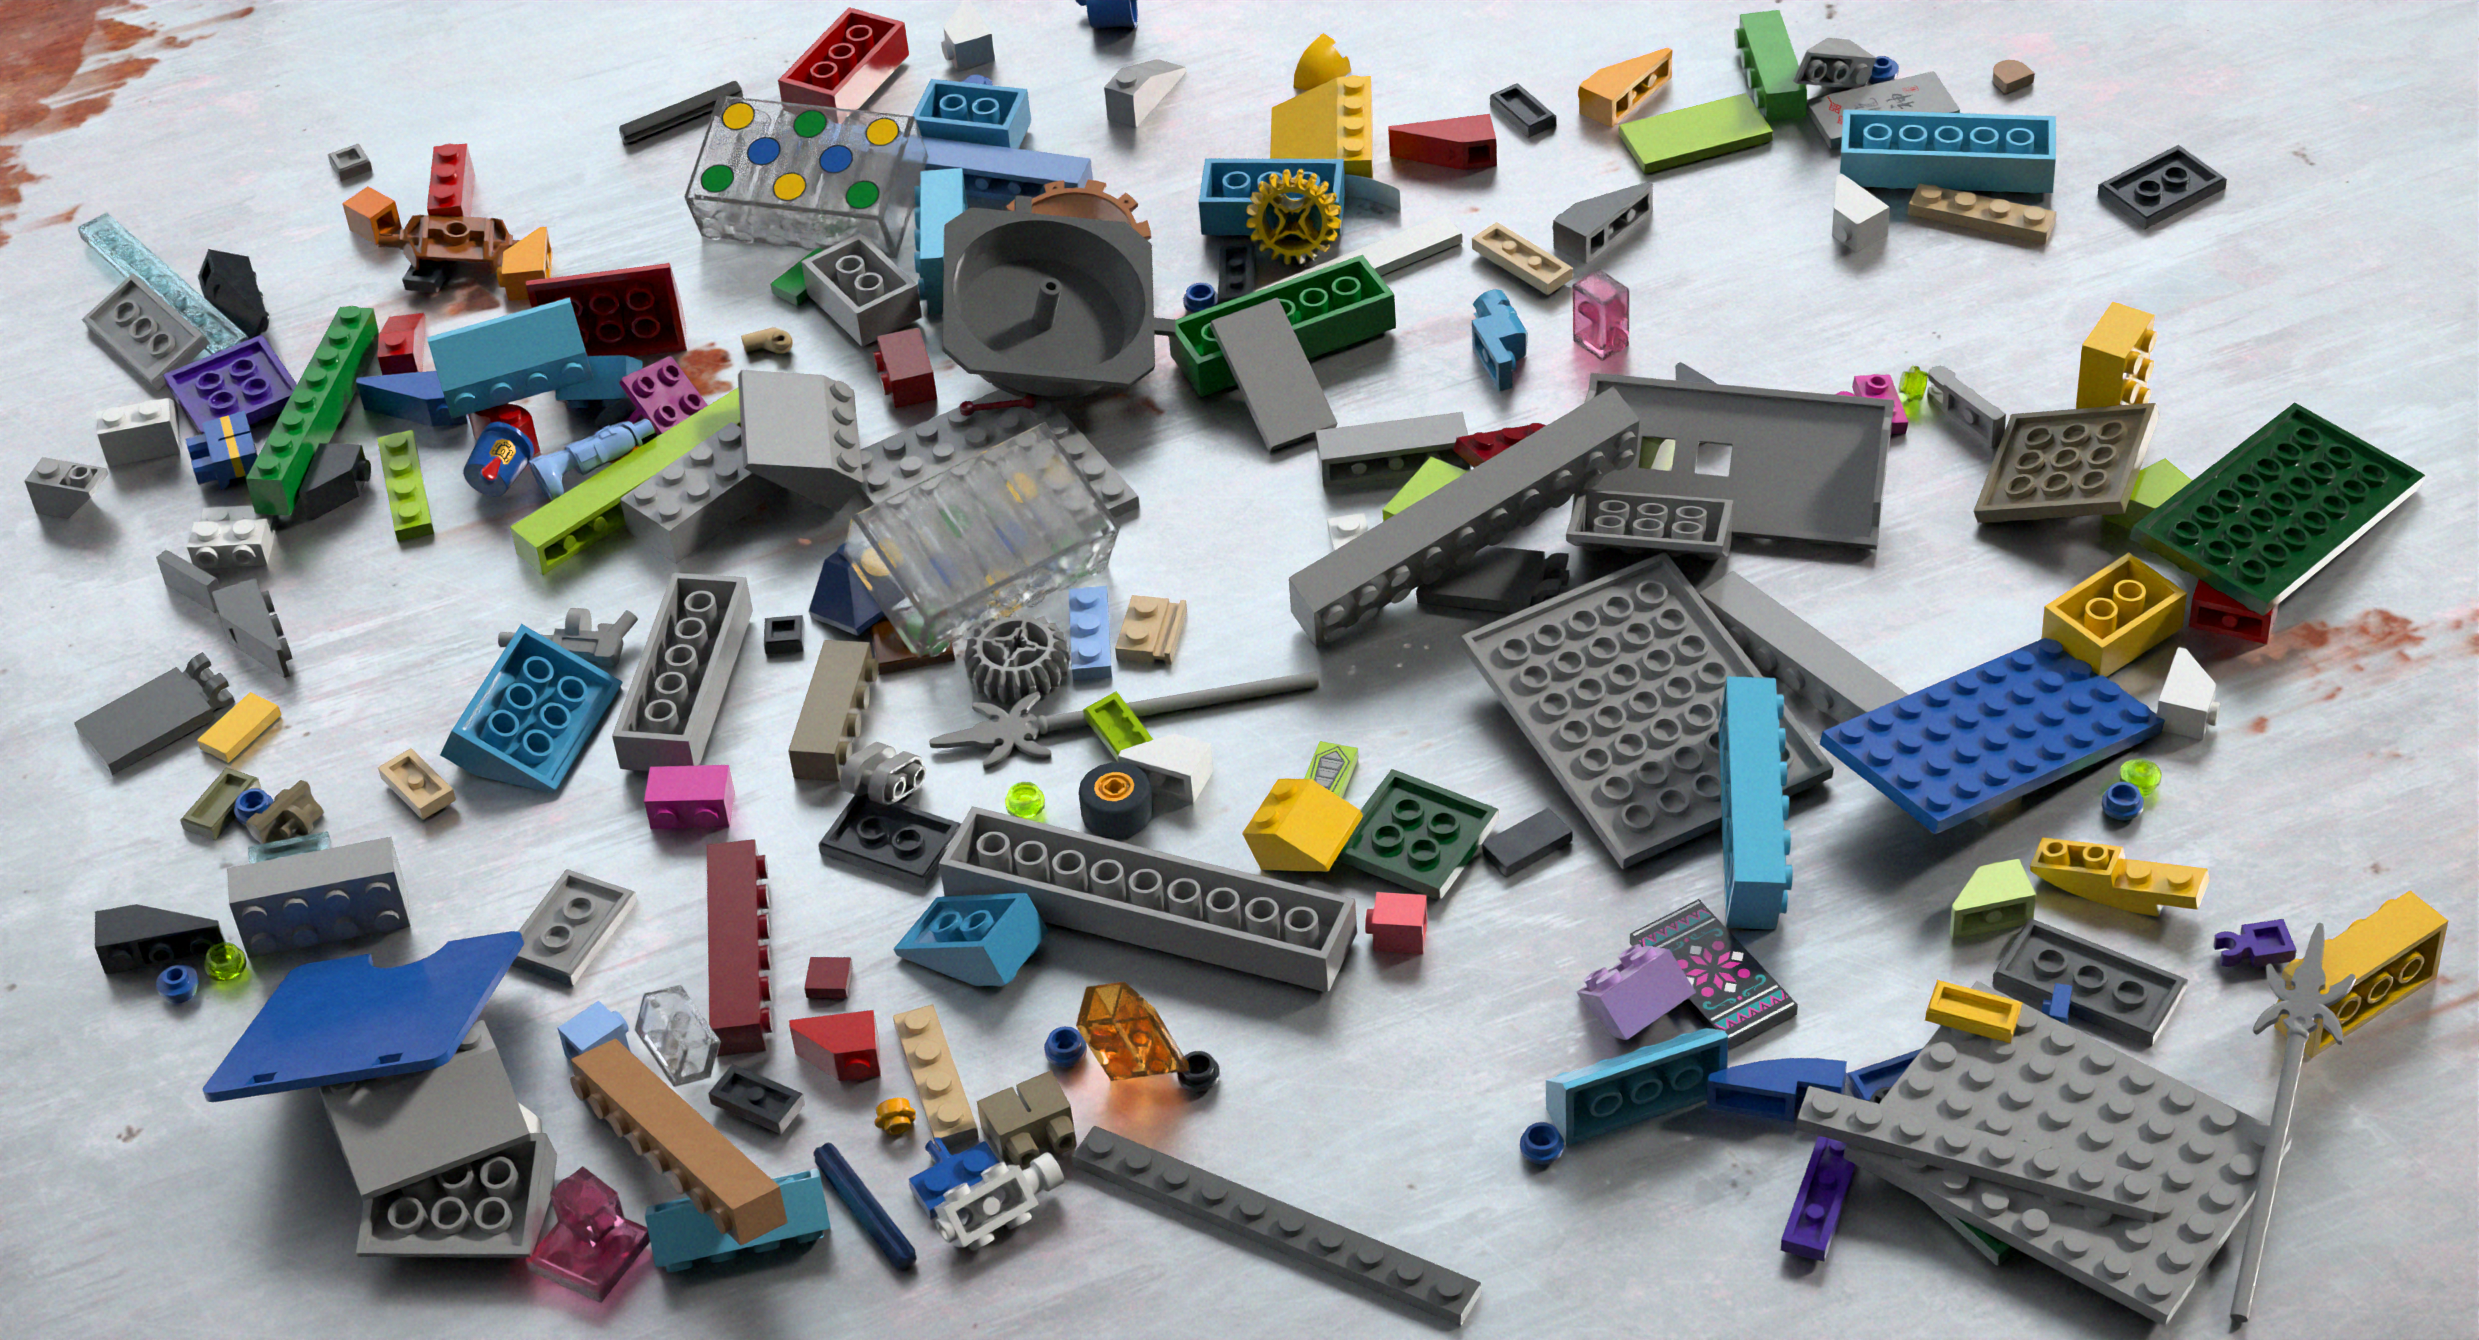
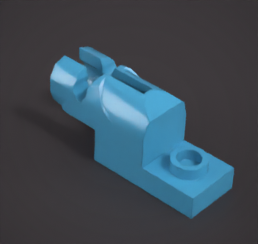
M1493 289L1479 295L1473 303L1476 312L1473 314L1476 319L1472 320V348L1497 389L1503 391L1513 388L1512 372H1516V361L1526 356L1528 332L1502 290Z

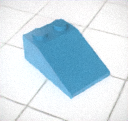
M1027 893L937 897L893 950L899 957L974 986L1000 987L1010 983L1016 977L1018 969L1028 957L1037 951L1038 945L1048 934L1049 930Z

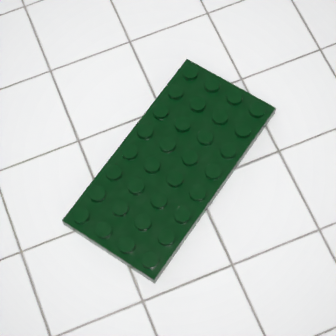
M2294 402L2136 523L2132 528L2129 538L2144 546L2146 550L2156 553L2175 564L2182 571L2188 572L2206 582L2213 589L2223 592L2242 603L2249 610L2264 616L2422 486L2425 474Z

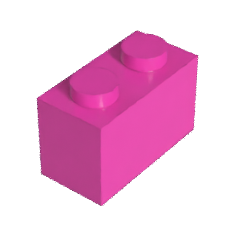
M729 765L650 767L644 798L650 829L730 827L735 790Z

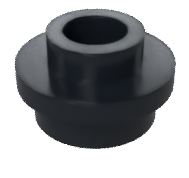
M1190 1052L1182 1058L1177 1068L1178 1082L1189 1091H1206L1218 1082L1220 1078L1219 1065L1207 1052Z

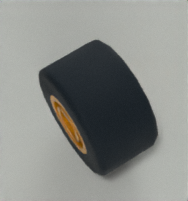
M1111 762L1097 766L1089 771L1081 780L1078 792L1081 816L1085 826L1093 834L1109 839H1121L1135 835L1150 822L1153 812L1151 785L1147 775L1138 767L1128 763Z

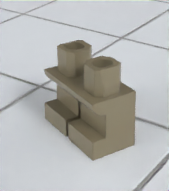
M1052 1070L1016 1084L1017 1094L1013 1087H1009L977 1101L981 1129L988 1140L992 1139L1000 1157L1005 1163L1012 1160L1015 1165H1019L1021 1170L1030 1167L1032 1160L1040 1156L1039 1148L1051 1144L1056 1153L1062 1154L1077 1146L1071 1105Z

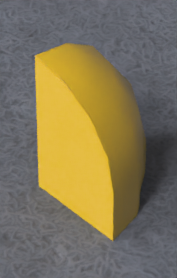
M1322 33L1306 48L1295 70L1294 88L1311 90L1337 77H1345L1352 71L1348 57L1342 58L1340 53L1334 48L1333 45L1336 44V41L1333 38Z

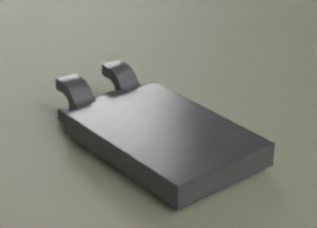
M1485 546L1478 550L1465 564H1455L1443 571V574L1433 583L1419 585L1416 590L1417 603L1517 613L1558 596L1561 586H1567L1570 576L1569 570H1566L1569 553H1553L1545 559V551Z
M201 652L188 662L184 672L175 667L74 722L78 734L108 771L114 775L216 719L213 711L217 708L229 706L235 700L232 694L225 689L229 686L227 679L221 673L214 675L208 668L211 666L210 660Z

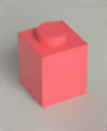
M1376 892L1374 909H1367L1365 919V933L1372 934L1373 951L1424 953L1428 925L1426 895Z

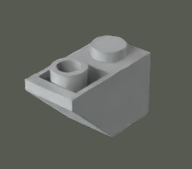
M42 457L24 482L37 514L69 519L93 496L107 477L108 471L107 468Z

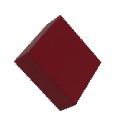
M810 957L804 987L806 998H848L853 970L851 957Z

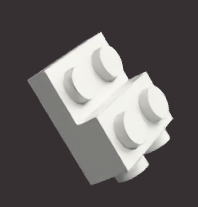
M253 505L203 508L200 522H193L187 545L192 564L200 569L267 566L279 515L255 514Z

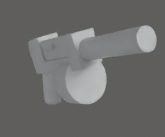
M570 608L565 619V629L555 628L554 635H540L587 662L597 661L599 666L614 667L619 664L624 645L622 638L638 621V618L632 612L626 610L615 624L600 623L597 626L598 631H591L592 619L590 611L584 608ZM500 632L498 636L499 647H506L515 633Z

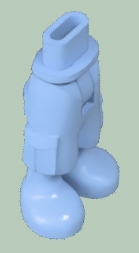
M643 419L635 424L627 421L612 426L608 425L595 432V435L565 445V450L549 455L537 456L529 460V466L543 495L553 501L564 494L562 477L568 471L575 468L578 474H588L601 465L629 453L634 446H642L641 439L655 433L648 419Z

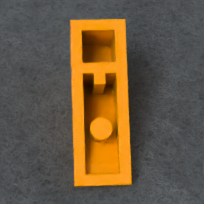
M1664 48L1596 71L1579 85V114L1611 128L1614 127L1672 78V49Z

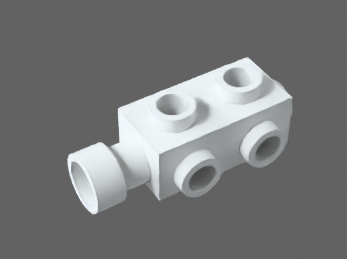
M1047 1152L1032 1160L1030 1167L1023 1171L1019 1165L1006 1166L1005 1162L995 1164L981 1173L983 1180L971 1187L967 1183H963L943 1194L946 1201L934 1207L939 1217L935 1221L937 1229L945 1242H951L954 1247H965L968 1245L971 1251L981 1248L995 1239L991 1231L1005 1223L1008 1229H1012L1030 1220L1032 1216L1029 1210L1039 1205L1034 1195L1042 1190L1049 1192L1063 1184V1173L1053 1156ZM998 1187L1003 1188L1005 1191V1199L1002 1203H999L994 1198V1192ZM961 1208L968 1212V1220L963 1225L957 1215Z

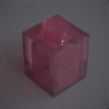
M584 1166L570 1177L563 1179L550 1192L557 1220L591 1247L625 1221L618 1192Z

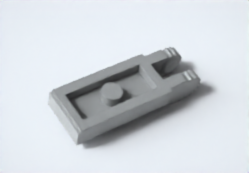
M1941 365L1929 369L1928 378L1934 385L1927 389L1928 399L1933 401V404L1990 448L1995 449L1998 447L2005 432L2006 414L1978 395L1973 389L1956 379L1955 372L1952 370H1948V368Z

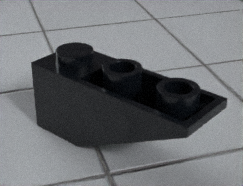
M208 249L198 274L204 298L247 340L261 335L262 332H266L269 325V313L265 310L263 293L259 291L256 282L257 275L252 269L249 256Z
M138 904L95 911V950L105 974L228 952L218 920Z

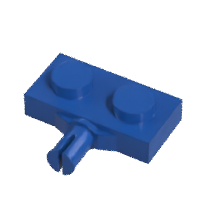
M936 1137L934 1138V1143L930 1140L925 1145L926 1151L936 1164L909 1178V1187L931 1220L938 1216L934 1207L946 1201L943 1196L944 1193L963 1183H967L969 1187L983 1180L981 1173L984 1170L1000 1162L986 1141L959 1154L951 1155L943 1144L942 1139Z

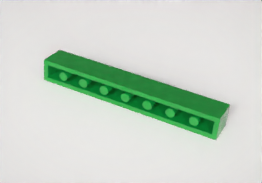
M357 306L339 307L246 477L255 514L291 515L300 498V488L319 443H329L358 388L356 384L357 378L364 377L378 350L379 330L374 308H359Z

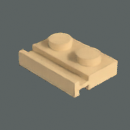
M1132 595L1116 643V659L1154 663L1155 659L1165 660V664L1171 665L1187 614L1186 600H1180V603H1170L1169 598Z

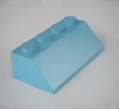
M570 298L427 337L440 385L452 419L594 379Z
M1705 1028L1696 1032L1681 1034L1674 1039L1659 1044L1641 1047L1634 1052L1622 1056L1604 1059L1585 1068L1561 1073L1554 1078L1545 1080L1546 1109L1567 1146L1707 1100L1709 1074L1727 1069L1728 1035L1724 1030Z
M819 1168L772 1178L780 1186L788 1223L742 1246L729 1234L720 1233L713 1219L706 1213L700 1214L689 1197L647 1206L645 1219L656 1268L666 1266L667 1272H675L693 1267L692 1260L709 1256L711 1262H719L737 1257L736 1250L753 1246L754 1252L757 1253L780 1247L779 1240L796 1236L798 1243L824 1237L823 1230L830 1229L831 1225Z

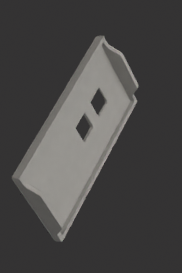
M1601 373L1590 374L1589 389L1584 403L1614 387L1640 420L1637 454L1634 461L1622 470L1618 471L1615 469L1606 474L1596 486L1590 489L1733 500L1732 536L1877 550L1894 400ZM1643 437L1676 440L1671 471L1638 468ZM1699 443L1732 446L1728 476L1695 473ZM1579 491L1574 493L1572 513L1579 495Z

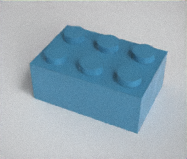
M930 79L910 119L912 134L1019 149L1031 124L1028 89Z

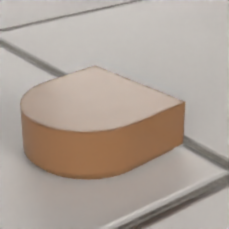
M2003 60L1995 64L1992 80L1998 88L2007 94L2034 83L2035 73L2020 61Z

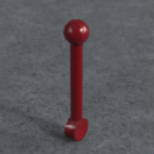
M1026 395L1023 399L980 404L964 401L959 407L962 415L970 416L975 411L1022 406L1026 409H1032L1036 405V399L1032 395Z

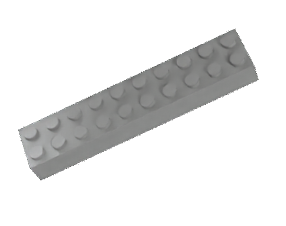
M1614 387L1609 388L1290 576L1291 613L1316 647L1325 641L1333 642L1337 640L1350 626L1357 622L1364 623L1369 621L1382 607L1391 602L1393 604L1401 602L1410 594L1411 590L1419 585L1433 583L1443 574V571L1451 566L1465 564L1483 547L1497 545L1515 528L1529 526L1547 509L1561 507L1579 490L1583 488L1590 489L1596 486L1603 476L1615 469L1619 471L1628 467L1634 461L1637 454L1640 420Z
M974 806L969 810L939 862L944 896L1027 893L1044 922L1328 993L1357 934L1354 898Z

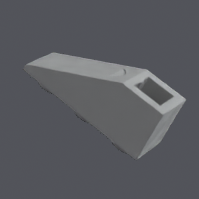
M1826 38L1806 51L1793 82L1796 84L1846 88L1864 87L1871 76V70L1877 58L1849 39Z

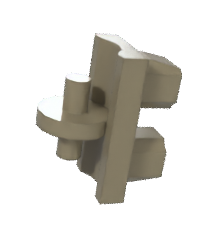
M299 780L289 790L283 789L274 797V803L263 813H255L248 819L246 826L253 838L260 842L266 854L274 857L298 835L307 837L314 830L312 823L325 812L312 796L308 782Z

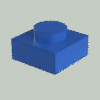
M2055 983L2052 1000H2043L2041 1013L2067 1025L2072 986Z

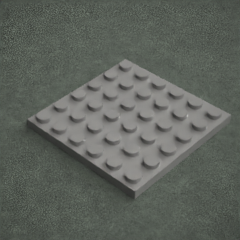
M999 389L971 402L973 404L1018 400L1023 399V397ZM1036 400V405L1032 409H1026L1022 406L975 411L970 416L962 415L960 407L954 408L951 411L860 450L863 484L857 492L921 570L928 561L937 558L946 559L957 567L959 571L958 584L949 591L940 592L942 595L1048 549L1059 539H1070L1140 507L1139 496L1053 401ZM1016 475H1025L1034 479L1041 490L1038 502L1026 508L1011 504L1004 495V485L1009 478ZM947 509L962 511L971 521V533L966 539L959 542L946 541L935 531L934 521L936 516ZM1003 524H1014L1021 527L1029 538L1027 550L1015 557L1000 554L992 544L991 538L994 530Z

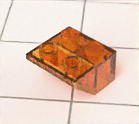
M1125 981L1086 987L1076 1027L1110 1081L1188 1071L1189 1063L1156 1009Z

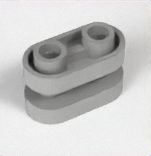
M875 742L849 757L841 774V788L843 791L857 796L868 793L871 801L889 806L921 787L925 780L926 768L923 766V759L920 756L906 751L896 755L894 747Z

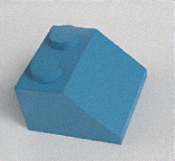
M627 355L587 356L594 379L555 390V400L567 403V409H588L589 402H602V408H607L622 398H629L620 386L619 381L623 377L642 369V361Z

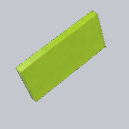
M1742 93L1620 124L1619 136L1644 174L1771 142L1773 141V130L1748 94Z

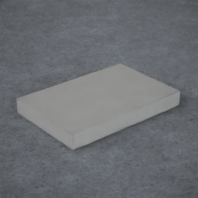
M566 869L518 930L522 934L524 946L511 966L574 986L637 903L636 892Z

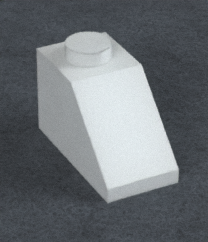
M962 1L944 25L945 41L941 42L945 59L947 61L951 60L957 71L995 61L992 33L971 1Z
M1840 174L1836 176L1832 235L1838 241L1858 252L1888 235L1890 207L1845 175Z
M2177 648L2158 701L2157 717L2165 720L2162 731L2203 740L2208 725L2216 726L2221 703L2214 701L2216 683L2185 648Z
M1175 733L1123 749L1118 754L1119 763H1128L1136 766L1147 775L1151 785V792L1193 804L1213 773L1211 743Z

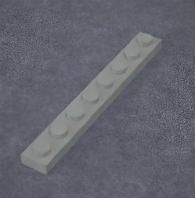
M1808 1086L1797 1118L1796 1130L2148 1223H2152L2163 1178L1812 1086Z

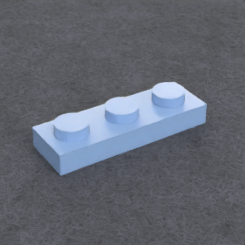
M1107 586L1069 589L1073 680L1112 677Z

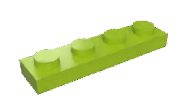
M413 430L378 437L377 442L397 541L434 534Z

